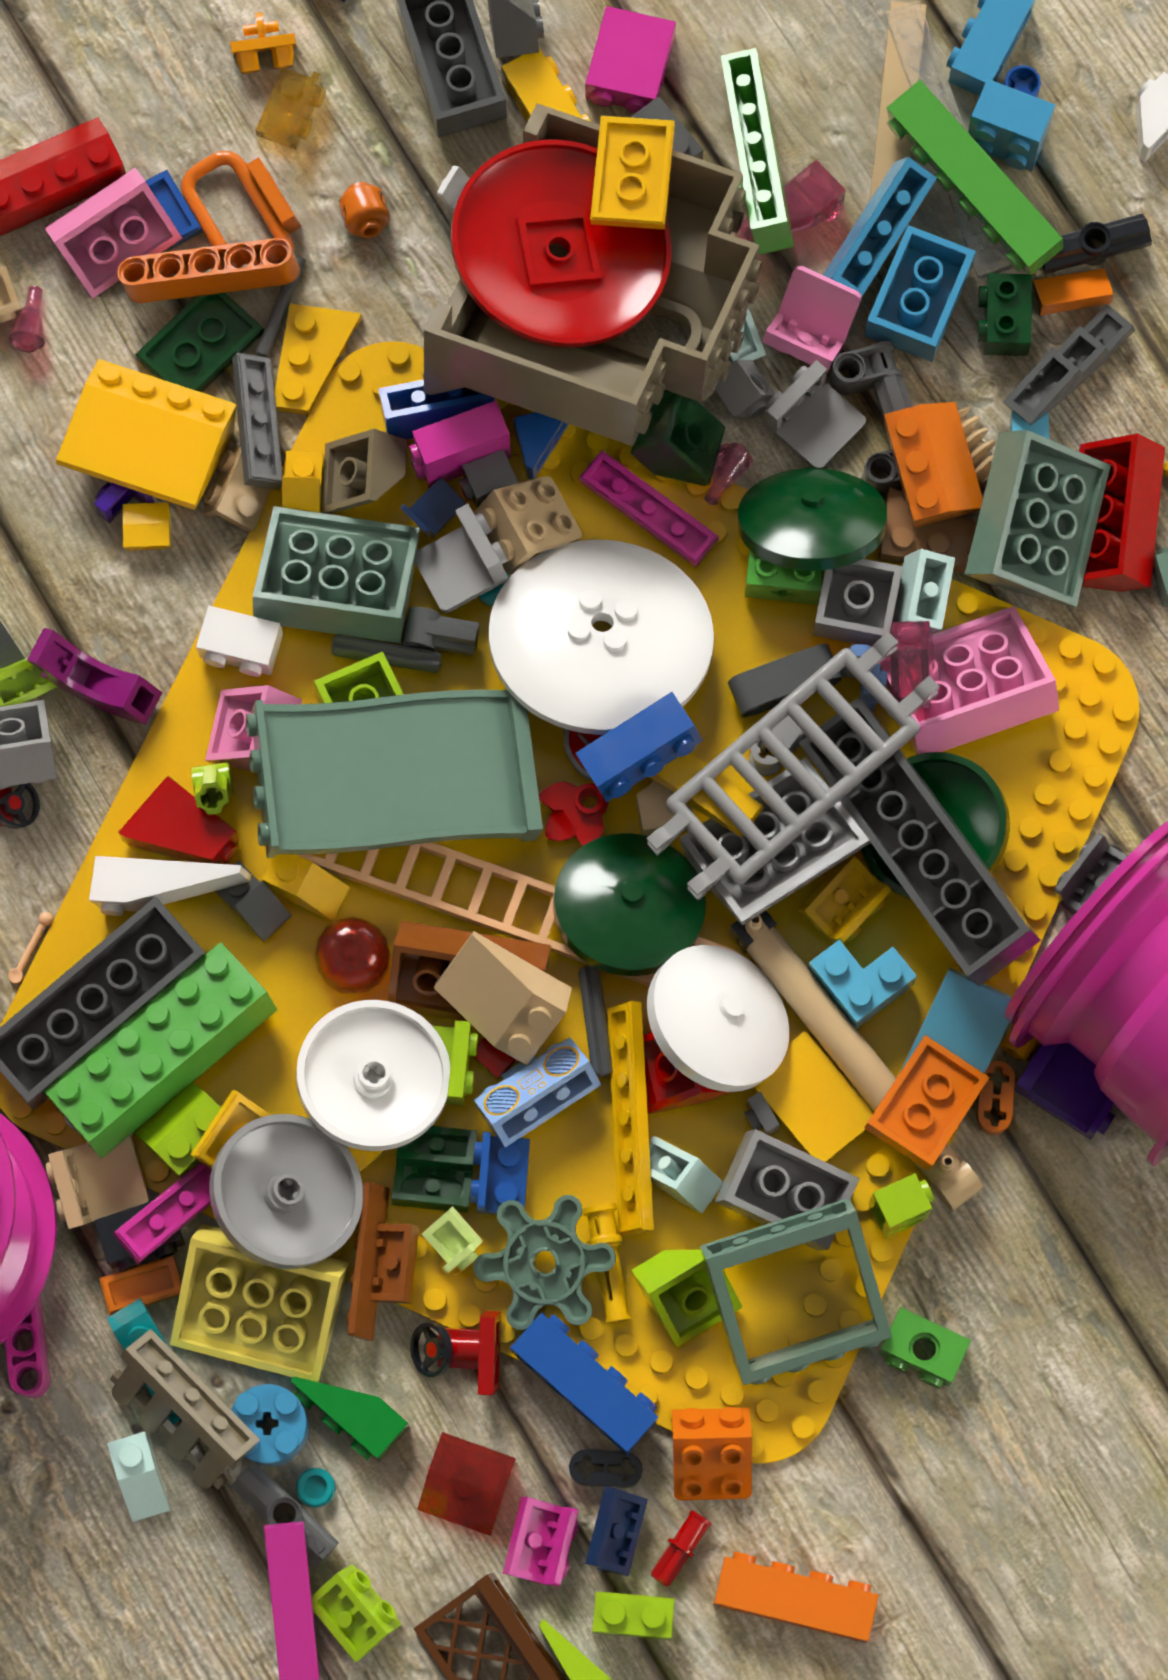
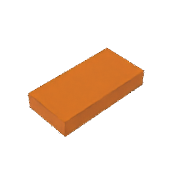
M174 1256L99 1278L110 1316L141 1298L145 1306L177 1297L180 1295L182 1285Z

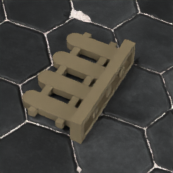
M150 1329L127 1347L120 1356L128 1366L123 1373L118 1370L111 1376L110 1380L115 1384L111 1391L112 1396L119 1405L128 1406L132 1402L142 1412L138 1420L144 1431L154 1434L160 1430L169 1439L165 1447L168 1455L173 1460L180 1462L187 1458L196 1467L193 1471V1478L198 1486L203 1489H209L214 1485L219 1489L227 1481L222 1475L227 1467L231 1470L235 1469L242 1461L241 1459L256 1447L260 1439ZM146 1384L155 1392L151 1400L141 1392ZM173 1411L182 1419L178 1428L168 1420ZM200 1439L210 1448L205 1456L195 1447Z

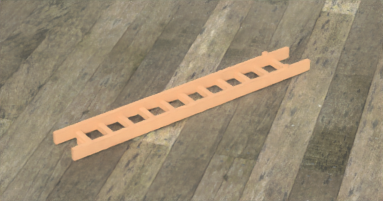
M432 842L407 845L410 848L396 885L370 876L380 849L368 850L360 872L336 864L335 860L338 853H327L325 859L311 854H297L339 878L357 882L517 940L551 945L550 952L589 965L579 958L567 945L548 939L555 921L553 913L554 885ZM420 850L445 859L431 897L406 888ZM455 863L482 872L468 910L441 901ZM491 876L517 884L503 922L477 914ZM526 888L552 897L538 935L512 926ZM698 937L694 946H719L738 954L740 953V951ZM655 973L643 976H618L650 986Z

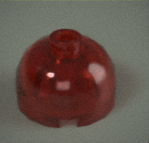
M356 917L338 919L327 926L317 940L314 955L318 973L324 982L339 993L345 994L368 992L379 985L389 971L391 956L387 938L379 927L366 919Z

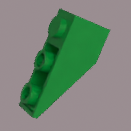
M293 1377L290 1380L292 1385L297 1388L293 1394L308 1409L315 1404L323 1411L325 1415L321 1420L337 1435L344 1430L351 1436L354 1441L350 1446L366 1461L373 1456L380 1462L410 1428L409 1423L380 1397L298 1377Z

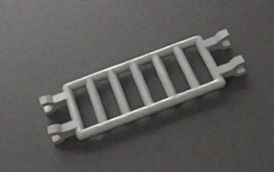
M889 631L859 658L849 649H842L667 799L666 805L675 816L646 838L648 841L647 845L658 856L675 838L687 829L715 861L687 883L689 886L687 890L697 901L726 874L737 884L746 882L919 732L920 726L911 715L938 695L939 685L928 676L901 702H898L870 672L898 649L896 647L898 641ZM844 667L856 677L901 726L885 742L830 684L829 680ZM816 691L871 749L872 753L856 767L801 708L800 705ZM787 716L797 724L844 776L828 791L821 786L771 731ZM759 740L815 800L799 816L742 755ZM732 765L786 825L770 841L714 780L728 766ZM700 790H703L757 849V852L741 866L685 805Z

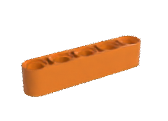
M272 238L133 256L121 262L117 275L125 292L132 301L147 303L286 285L298 277L300 266L291 245L282 238ZM285 259V260L282 261L281 263L275 264V263L278 262L279 260Z

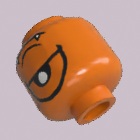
M367 182L355 183L346 189L339 200V209L344 226L350 234L363 238H373L380 234L390 221V211L385 195L375 185Z

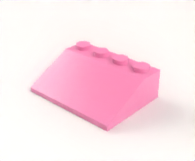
M1015 606L898 646L896 652L880 663V670L887 671V689L898 702H901L928 676L939 685L938 695L911 715L920 726L919 732L909 740L916 755L943 752L1059 711L1056 680Z

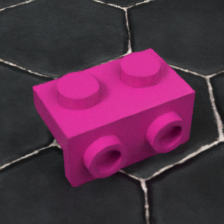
M521 1496L502 1574L542 1585L559 1587L569 1569V1559L567 1556L571 1541L574 1540L578 1532V1510Z

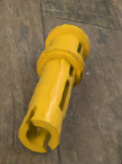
M616 1203L594 1205L583 1208L582 1211L583 1215L587 1216L591 1236L588 1245L606 1243L615 1250L616 1254L614 1266L608 1271L599 1272L607 1318L606 1323H616L631 1319L618 1247L622 1246L621 1242L623 1240L622 1236L617 1234L614 1211L617 1210Z

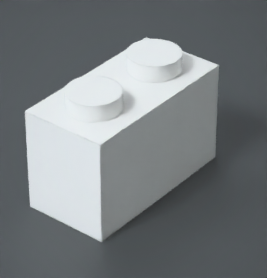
M208 605L196 649L199 657L203 658V662L210 666L224 668L225 664L239 667L240 672L253 677H260L261 673L271 675L283 631L280 623Z

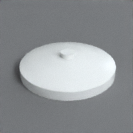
M698 945L677 952L655 973L647 995V1014L650 1028L663 1054L683 1075L709 1089L738 1092L759 1085L780 1066L785 1057L789 1042V1023L786 1009L772 982L750 960L723 947Z
M363 1000L336 1008L313 1026L300 1049L297 1061L296 1085L305 1112L316 1127L325 1135L351 1148L366 1151H383L401 1147L414 1141L435 1123L447 1100L451 1066L441 1037L422 1016L397 1003L382 1000Z

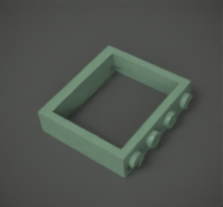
M849 1198L700 1246L736 1371L743 1385L749 1383L753 1385L762 1384L769 1381L774 1375L786 1371L790 1373L799 1372L806 1369L811 1363L823 1359L827 1361L836 1360L843 1357L848 1351L860 1347L865 1349L873 1348L881 1344L882 1340L892 1337L858 1215ZM847 1229L872 1320L748 1360L722 1269Z

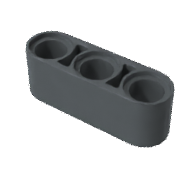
M825 643L819 644L732 677L728 681V685L741 717H751L777 706L833 658L829 645ZM840 672L829 680L832 686L842 680Z

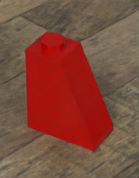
M169 776L161 782L118 831L122 841L128 846L198 863L220 864L221 861L227 863L238 851L239 846L237 843L240 841L236 830L216 814L208 815L204 809L197 807L195 797Z

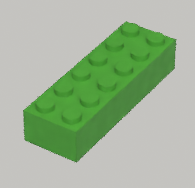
M220 942L43 1091L57 1110L102 1159L278 1009L268 992Z

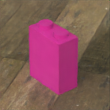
M606 6L585 83V98L590 99L599 106L608 107L616 105L625 107L628 111L635 114L657 97H660L675 41L676 21Z
M496 401L412 431L414 444L409 446L412 456L410 459L418 479L425 478L428 488L440 478L448 482L463 476L462 465L504 449L507 458H511L509 431Z

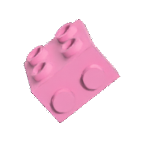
M797 266L792 272L779 312L767 328L762 343L773 347L780 353H786L802 360L809 366L817 360L829 372L835 358L843 350L862 299L861 294L804 266Z

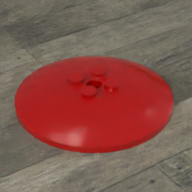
M538 140L515 145L498 153L481 165L470 177L458 198L451 224V249L460 280L468 294L487 316L503 328L524 339L556 347H584L609 341L624 334L643 320L659 299L666 284L672 258V243L667 219L665 230L591 224L590 216L597 148L567 140ZM556 243L561 244L566 248L568 255L556 257L550 252L549 246Z

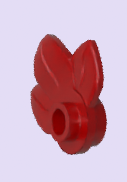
M562 781L548 786L539 794V800L553 811L545 828V837L548 840L562 842L576 836L581 846H584L602 836L604 831L602 816L608 809L609 801L606 802L595 783H585L577 787L572 783ZM593 797L596 799L597 804L593 808H586L583 805L584 799Z

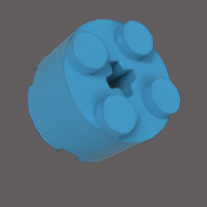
M264 1384L252 1387L237 1397L231 1410L260 1439L256 1447L244 1456L247 1460L263 1467H277L287 1464L300 1453L307 1443L310 1424L305 1408L292 1392L278 1385ZM271 1416L274 1422L279 1423V1425L272 1428L271 1435H266V1432L259 1428V1426L266 1422V1417Z

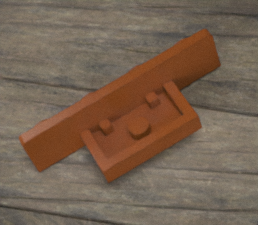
M364 1182L363 1205L359 1221V1231L355 1236V1268L351 1275V1306L347 1313L348 1335L365 1341H374L378 1303L411 1304L419 1227L413 1224H386L390 1188L374 1182Z

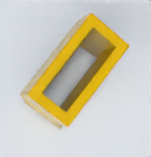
M169 502L123 504V548L126 551L172 549Z

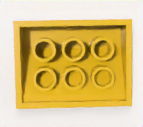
M98 359L83 387L57 455L56 464L195 510L234 435L237 404Z

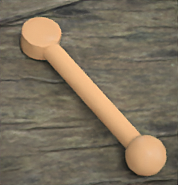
M49 912L40 914L38 918L39 925L17 968L10 970L8 979L13 984L22 983L24 968L45 928L52 924L53 916Z

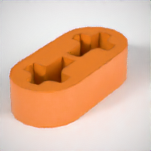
M1002 1061L990 1062L985 1072V1075L989 1077L992 1076L994 1070L1001 1071V1077L1007 1078L1008 1082H1003L1000 1086L999 1095L993 1094L994 1084L989 1080L978 1095L977 1124L983 1132L989 1135H999L1005 1132L1011 1123L1013 1115L1015 1074L1011 1066ZM992 1101L998 1102V1114L1005 1117V1120H1000L997 1126H991L990 1119L984 1118V1114H988L992 1108Z

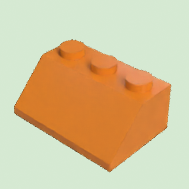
M956 402L919 404L884 414V426L913 529L980 511L983 497Z

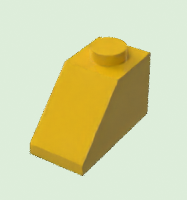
M297 854L275 855L262 878V881L272 893L332 922L350 890L349 886L314 862Z

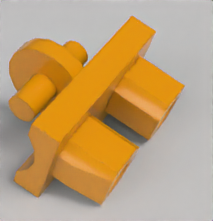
M262 12L255 13L256 24L243 25L244 36L258 34L259 38L230 42L231 53L233 56H236L242 74L260 72L258 53L272 51L274 69L293 67V48L297 47L295 34L289 33L266 37V33L278 32L279 24L278 20L264 22Z

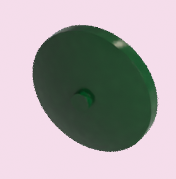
M802 468L771 475L752 486L744 494L738 508V531L744 544L765 561L796 570H829L855 563L871 554L881 544L887 529V507L879 492L866 481L856 476L831 469Z
M931 752L908 758L984 864L993 873L1004 855L1010 832L1008 806L997 783L979 765L956 754ZM871 842L862 848L865 861L874 875L882 883L888 884L896 894L912 900Z
M633 833L611 834L585 844L566 861L555 886L553 913L557 928L567 946L589 965L615 975L643 976L656 973L674 954L694 946L701 932L705 917V895L697 901L687 890L689 887L687 883L698 875L692 864L670 845L657 856L647 845L648 841L646 838L648 836Z

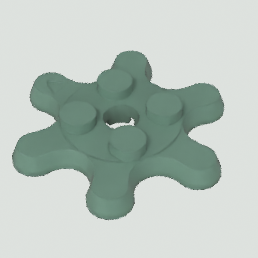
M564 1195L558 1198L551 1215L544 1220L531 1218L526 1213L523 1205L515 1200L503 1202L497 1210V1219L508 1235L507 1245L499 1253L479 1255L474 1262L473 1270L477 1278L484 1282L502 1280L511 1286L513 1301L507 1309L506 1316L508 1323L514 1329H527L535 1320L538 1310L545 1305H555L560 1308L566 1320L574 1325H582L591 1318L592 1306L582 1293V1280L590 1272L610 1270L616 1262L615 1250L606 1243L588 1245L578 1238L576 1224L582 1216L583 1208L580 1200L575 1196ZM541 1251H549L555 1258L556 1267L550 1273H544L536 1266V1257Z

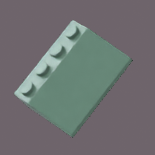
M1029 430L999 432L965 575L996 587L1069 607H1077L1111 465Z
M273 506L253 592V617L277 622L284 627L401 644L410 599L420 527Z

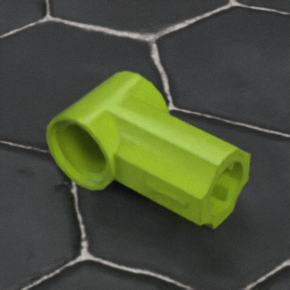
M229 762L191 767L197 807L204 809L208 815L221 813L223 806L229 802V796L234 795Z

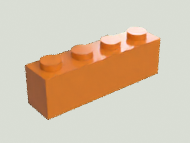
M734 1552L733 1558L724 1557L713 1603L714 1606L863 1643L869 1641L879 1594L871 1593V1585L849 1580L848 1586L832 1583V1575L817 1571H810L809 1577L795 1574V1566L772 1561L771 1568L755 1564L757 1557L740 1552Z

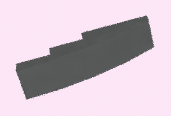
M1106 304L1084 328L1079 326L1058 350L1052 348L1007 396L1003 403L1030 426L1033 425L1094 373L1135 331L1134 326Z

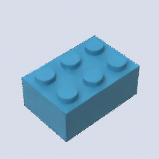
M908 225L868 317L865 337L878 342L891 341L894 348L933 362L972 270L976 251Z

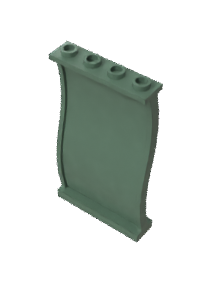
M508 690L436 691L322 704H263V700H256L251 713L246 714V734L248 737H253L254 750H250L249 754L251 773H257L258 786H254L253 792L255 809H261L263 823H258V842L260 846H265L267 858H274L278 854L341 853L462 839L521 838V842L536 841L543 830L528 711Z

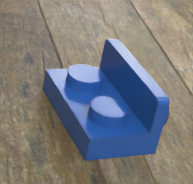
M483 1132V1141H475L474 1165H480L479 1180L472 1179L470 1203H477L478 1214L497 1215L499 1206L507 1200L518 1201L525 1209L530 1139L519 1138L505 1148L496 1136L491 1135V1132Z

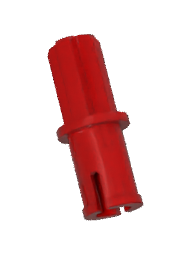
M691 1510L675 1537L667 1540L669 1546L651 1571L652 1578L663 1586H670L689 1557L693 1559L695 1556L692 1553L712 1523Z

